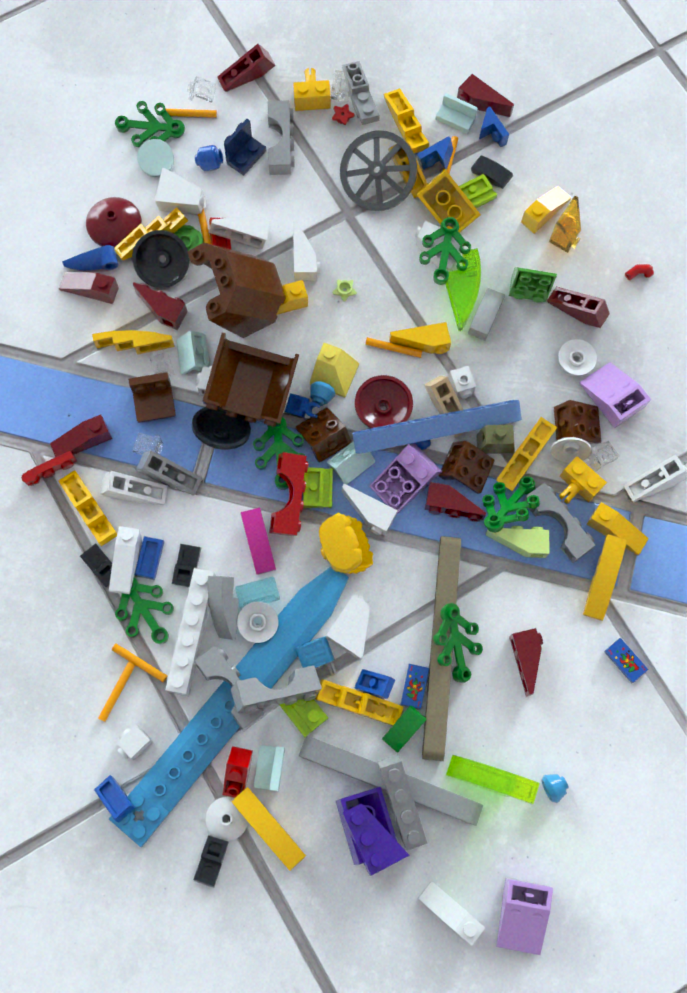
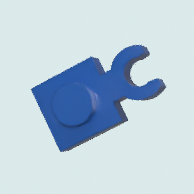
M290 393L284 412L303 418L305 414L312 418H317L318 415L313 414L312 409L314 407L320 408V405L315 402L309 403V398Z

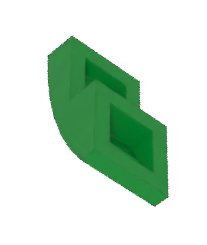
M410 705L383 736L382 740L398 753L426 721V718Z

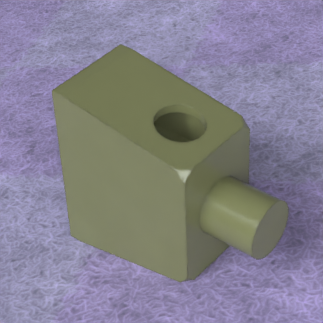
M486 425L476 435L477 448L486 454L515 453L513 425Z

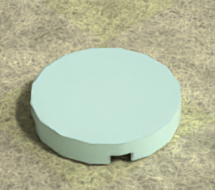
M151 139L144 142L138 150L137 160L145 174L151 177L161 176L162 168L171 171L174 165V155L171 147L166 142L160 139Z

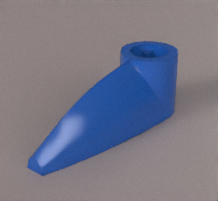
M110 245L102 246L62 261L64 267L83 271L113 270L119 266L115 249Z

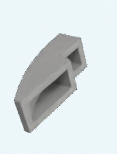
M490 288L487 289L470 325L469 335L486 341L505 294Z
M208 576L209 607L218 637L236 640L239 598H233L234 577Z

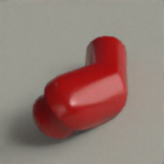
M637 264L625 272V277L628 280H632L638 274L644 273V276L649 278L654 275V270L650 264Z

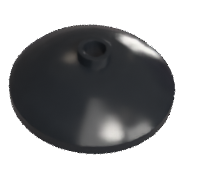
M165 230L151 231L143 235L135 244L132 254L133 267L139 278L146 284L156 288L171 287L180 282L188 271L190 261L188 249L185 243L172 232ZM161 255H164L166 257L165 262L160 261L159 258Z
M206 407L197 411L192 419L194 435L205 445L220 450L235 449L244 445L250 437L251 427L249 422L244 420L245 417L237 415V418L225 415L226 412L219 409L215 411Z

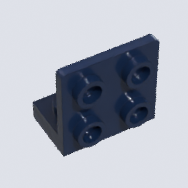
M246 119L243 123L241 122L234 133L227 136L224 141L227 164L243 176L266 152V146L252 137L249 119Z

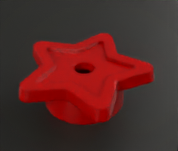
M348 104L343 107L334 106L333 108L335 114L332 120H336L340 124L346 125L350 118L355 117V114L349 111Z

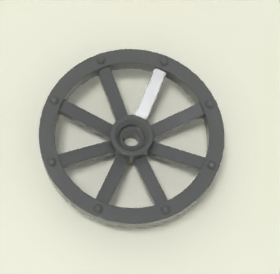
M370 131L357 137L344 152L340 164V180L344 191L354 203L371 211L388 210L402 203L411 193L417 178V162L412 149L404 139L388 131ZM380 138L397 143L380 161ZM374 139V161H371L357 149L360 145ZM403 148L410 165L386 166L395 154ZM352 154H356L368 165V168L347 171ZM376 167H380L379 172H374ZM410 171L405 188L402 189L387 175V172ZM369 174L355 194L350 187L348 177ZM382 179L399 193L396 198L383 203ZM373 180H375L377 204L360 199Z

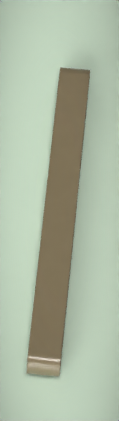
M441 536L438 554L425 711L426 721L424 723L422 759L444 761L452 662L449 666H440L438 664L437 658L442 653L444 646L436 645L433 637L438 633L443 622L440 616L442 607L448 603H457L461 538ZM450 628L446 633L448 638L450 636Z

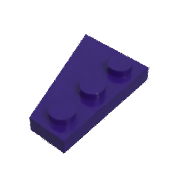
M362 803L341 813L369 876L410 856Z

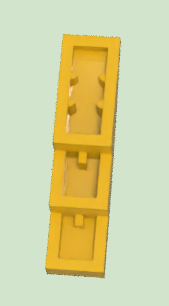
M401 89L383 94L403 139H407L413 153L415 154L429 148V142L422 133V126L414 115V109Z
M176 207L164 219L158 215L148 226L144 227L140 224L114 249L124 261L132 257L135 244L146 233L155 230L175 233L188 222V219Z
M124 330L92 334L96 348L112 345L115 346L117 351L135 348L137 355L175 347L171 335L156 332Z
M540 417L496 481L504 483L506 488L513 491L557 427L543 417Z
M75 470L58 480L101 547L117 537V532Z
M609 534L606 535L602 553L599 556L595 574L592 577L583 615L603 621L627 543L626 539Z
M324 679L320 681L322 689L316 695L315 700L392 726L401 717L403 706Z
M248 787L231 801L289 871L306 857L304 852Z

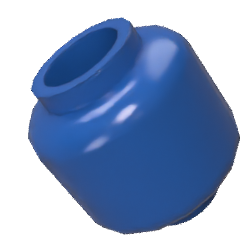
M215 145L200 147L197 155H195L196 165L200 166L203 171L219 169L221 163H223L221 149H218Z

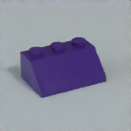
M381 786L335 801L354 865L363 864V861L341 813L362 803L397 841Z

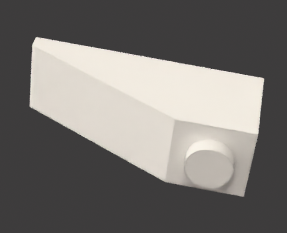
M253 215L213 219L208 233L263 249L271 221Z
M293 221L294 281H317V273H320V262L316 261V253L298 222Z
M674 455L623 486L631 500L636 502L687 479V470L678 456Z
M110 471L104 475L100 494L121 500L165 505L168 486Z
M343 484L342 493L367 527L371 528L370 531L379 536L381 534L386 536L397 515V510Z
M119 527L114 548L109 592L130 594L142 544L140 529Z
M432 881L418 897L420 901L471 946L485 930L481 923Z

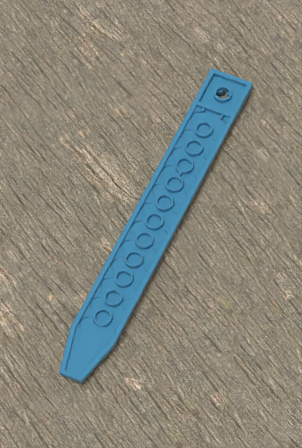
M330 567L302 587L278 615V628L274 636L265 642L255 643L237 664L236 668L241 675L238 678L245 680L256 677L264 686L272 689L298 657L295 648L310 642L331 617L349 577L344 573L334 571ZM222 682L139 784L130 792L127 797L135 808L119 823L112 816L109 818L114 825L138 846L143 847L240 728L231 715L235 702L231 692L232 686L229 683ZM143 810L144 820L135 821V811L140 812Z

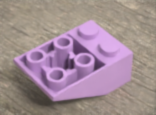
M611 362L579 383L614 428L644 409L651 400L636 381Z
M408 444L369 487L386 505L396 509L398 514L429 486L430 482L442 470L416 444Z
M505 878L496 947L541 955L551 910L552 887Z

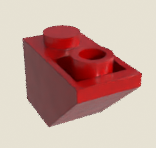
M232 746L226 764L222 795L236 798L246 789L253 750Z

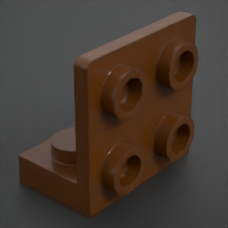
M168 372L128 379L133 393L138 423L176 416Z
M568 400L554 407L555 426L557 427L556 441L574 437L587 442L601 443L598 406Z
M325 408L315 414L318 415L317 418L310 417L295 427L310 445L319 463L352 443L346 426L329 408Z
M468 441L453 442L439 477L443 480L456 479L469 489L480 494L495 460Z

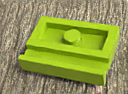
M484 174L459 186L475 208L497 198V193L494 192L492 185Z
M308 468L307 473L304 474L306 489L303 493V508H332L333 468Z
M304 699L297 700L296 703L291 705L279 704L304 738L328 719L314 699L310 701H304Z

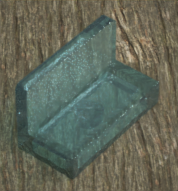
M273 576L235 587L240 609L251 602L271 603L280 600Z

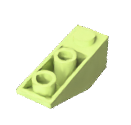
M512 526L511 529L503 528L495 533L489 530L486 532V536L524 557L546 558L550 554L549 530H543V527L523 529L522 526Z

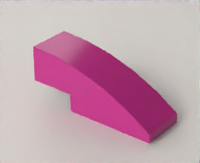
M260 507L240 512L256 575L276 570Z

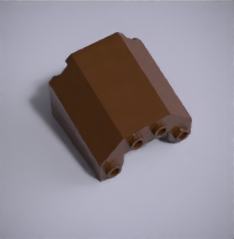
M202 243L187 251L192 264L196 266L204 264L213 270L220 295L210 299L206 305L209 321L241 338H245L276 322L278 317L276 314L281 303H284L286 296L274 263L250 254L208 243Z
M222 332L204 393L203 404H206L208 409L226 412L225 415L237 418V415L245 417L244 420L256 424V421H260L271 427L280 425L299 354H295L294 358L285 357L226 339V333Z

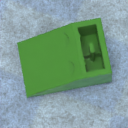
M515 267L511 277L509 296L515 299H530L538 303L546 302L557 274Z

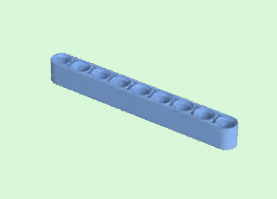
M509 400L356 431L352 433L355 452L357 454L478 430L486 425H502L522 420L519 400Z

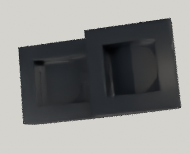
M482 155L471 167L473 174L479 176L484 174L491 185L502 189L513 177V173L507 168Z
M95 543L82 553L80 557L101 583L107 587L110 585L112 562Z
M180 544L172 584L190 587L193 570L198 567L201 547Z
M208 835L193 879L195 882L215 887L228 847V841Z

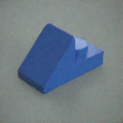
M488 107L479 139L491 134L492 139L500 147L507 145L509 133L492 108Z
M448 136L417 154L423 170L439 161L444 169L447 170L453 152L451 138Z
M362 669L354 688L381 699H388L395 679Z

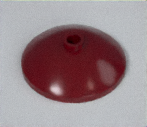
M110 197L97 202L90 209L86 217V229L90 238L100 246L110 245L114 248L136 227L142 224L138 208L129 200L120 197Z
M379 375L366 380L359 387L355 396L356 414L361 422L369 428L408 421L413 410L411 391L404 382L393 376ZM385 406L387 409L381 410L380 407Z

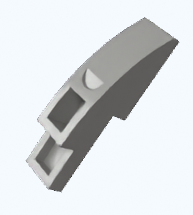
M360 62L342 65L357 118H360L362 125L380 121L379 113L369 91V83Z

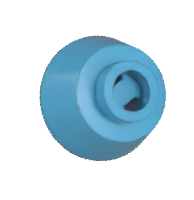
M316 381L310 386V398L312 402L320 406L328 404L335 397L334 388L327 383Z
M558 774L543 776L541 782L551 802L558 803L567 794L566 789L569 788L563 776L559 777Z

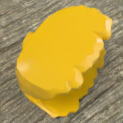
M339 512L325 520L319 528L322 557L327 559L332 569L336 572L348 574L364 572L373 565V552L369 551V539L366 537V533L361 530L363 527L362 522Z

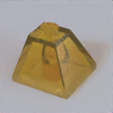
M576 195L555 224L549 240L550 243L567 253L572 247L575 248L581 239L578 237L581 231L579 200Z

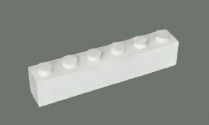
M197 568L193 570L165 689L168 693L189 697L196 668L194 660L199 655L209 611L208 576H216L212 571Z

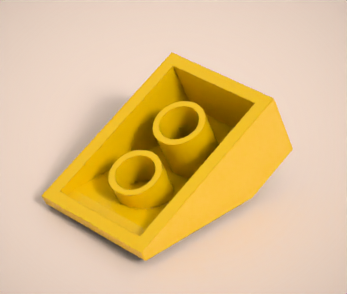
M446 169L417 193L419 199L440 225L448 217L455 218L459 223V233L481 215Z

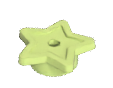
M338 279L337 288L332 292L334 295L341 296L344 302L349 296L357 294L352 288L353 280L341 281Z

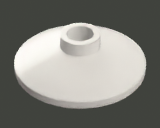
M574 339L562 345L559 350L558 360L561 367L567 373L581 376L593 370L597 362V355L595 349L588 342ZM573 358H577L579 362H575Z
M563 438L551 446V454L555 459L566 463H571L576 456L583 461L590 456L591 446L580 438Z
M251 602L239 612L237 627L240 634L246 640L254 643L265 642L276 633L278 616L269 604ZM257 617L261 618V624H256L254 619Z
M233 797L219 798L208 808L206 826L215 838L231 841L240 837L247 828L248 821L231 802L235 799ZM226 814L230 816L229 823L223 822V816Z

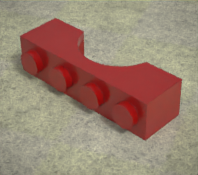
M286 452L278 455L276 474L287 483L289 499L284 508L278 512L271 513L269 533L297 536V532L301 530L299 515L304 507V502L301 499L302 493L306 489L304 474L308 471L307 456Z

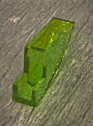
M478 248L471 249L468 254H462V257L468 260L467 269L465 271H450L448 281L445 284L458 331H462L466 326L478 297L481 282V262Z
M452 755L446 773L449 777L528 804H534L540 784L525 777L456 755Z

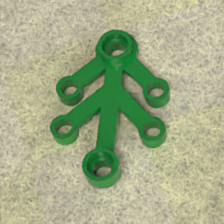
M139 101L136 107L138 112L143 114L149 122L128 120L126 116H118L115 120L117 130L122 133L127 132L130 128L146 129L142 134L132 136L131 141L135 147H140L149 138L150 140L160 139L165 142L170 137L180 138L185 132L183 122L173 120L167 113L163 103H157L154 109L156 114L162 116L166 123H159L149 111L145 101ZM158 131H165L159 137L153 136Z
M453 217L444 219L441 222L440 229L430 235H425L422 240V245L425 248H430L436 239L444 236L443 242L427 252H422L419 256V262L427 265L432 257L441 252L439 268L435 270L433 280L438 285H444L448 281L449 272L446 270L449 254L456 261V267L459 271H465L468 267V260L461 256L451 243V239L453 237L460 245L459 251L462 254L470 252L471 244L459 233V223ZM426 256L428 257V259L423 260L422 257ZM441 276V277H443L444 279H443V280H439L437 277Z
M283 417L280 426L271 427L267 425V431L260 438H256L253 441L254 449L262 451L265 448V443L274 435L275 442L262 457H258L255 460V466L259 470L267 467V463L275 453L277 463L278 455L283 452L305 456L303 453H297L282 441L283 434L292 441L295 447H301L304 444V437L286 427V420ZM300 438L302 442L296 443L295 439ZM257 442L263 443L261 447H256ZM259 461L265 462L263 466H259L257 463ZM276 475V487L280 490L287 489V483L279 482L281 477Z
M529 476L523 477L519 482V488L508 501L505 495V484L502 482L495 483L493 489L498 497L501 509L496 513L493 495L483 496V506L486 507L488 513L484 520V525L490 532L495 533L501 531L504 524L528 520L529 512L527 509L539 507V497L531 495L527 498V501H518L524 494H529L536 489L535 481ZM516 511V514L507 515L509 512Z
M133 578L130 594L122 593L115 616L120 621L128 618L129 614L126 609L131 597L134 607L130 623L126 628V634L131 638L139 634L138 623L140 614H142L152 630V640L156 644H164L168 641L169 634L165 628L159 627L148 609L162 611L165 615H170L174 611V606L170 602L161 603L141 599L138 592L148 593L154 598H160L163 595V589L159 585L138 584L136 578ZM156 588L160 589V593L158 595L153 594V591ZM166 605L171 606V609L168 612L164 611V607ZM125 611V616L120 618L118 616L119 612ZM134 627L136 629V632L134 634H129L130 628ZM159 633L164 634V638L162 640L157 639V635Z
M448 603L441 609L440 616L443 622L438 633L433 637L436 645L444 646L437 661L440 666H449L452 662L450 654L454 648L457 666L453 669L452 677L456 682L465 683L470 680L471 671L465 665L462 645L472 655H480L483 647L480 643H474L460 633L458 625L463 627L468 635H476L479 631V626L477 623L468 622L463 618L456 604ZM450 628V636L448 638L446 633Z

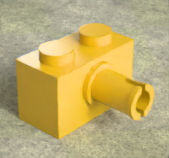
M309 68L305 69V82H293L295 111L331 109L329 80L316 81V70L311 68L310 75Z
M576 456L559 476L569 485L559 494V498L562 500L568 495L563 502L569 504L577 494H580L587 502H590L607 482Z

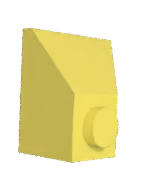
M323 343L316 359L310 385L316 381L327 383L334 388L336 395L345 398L359 363L344 350Z

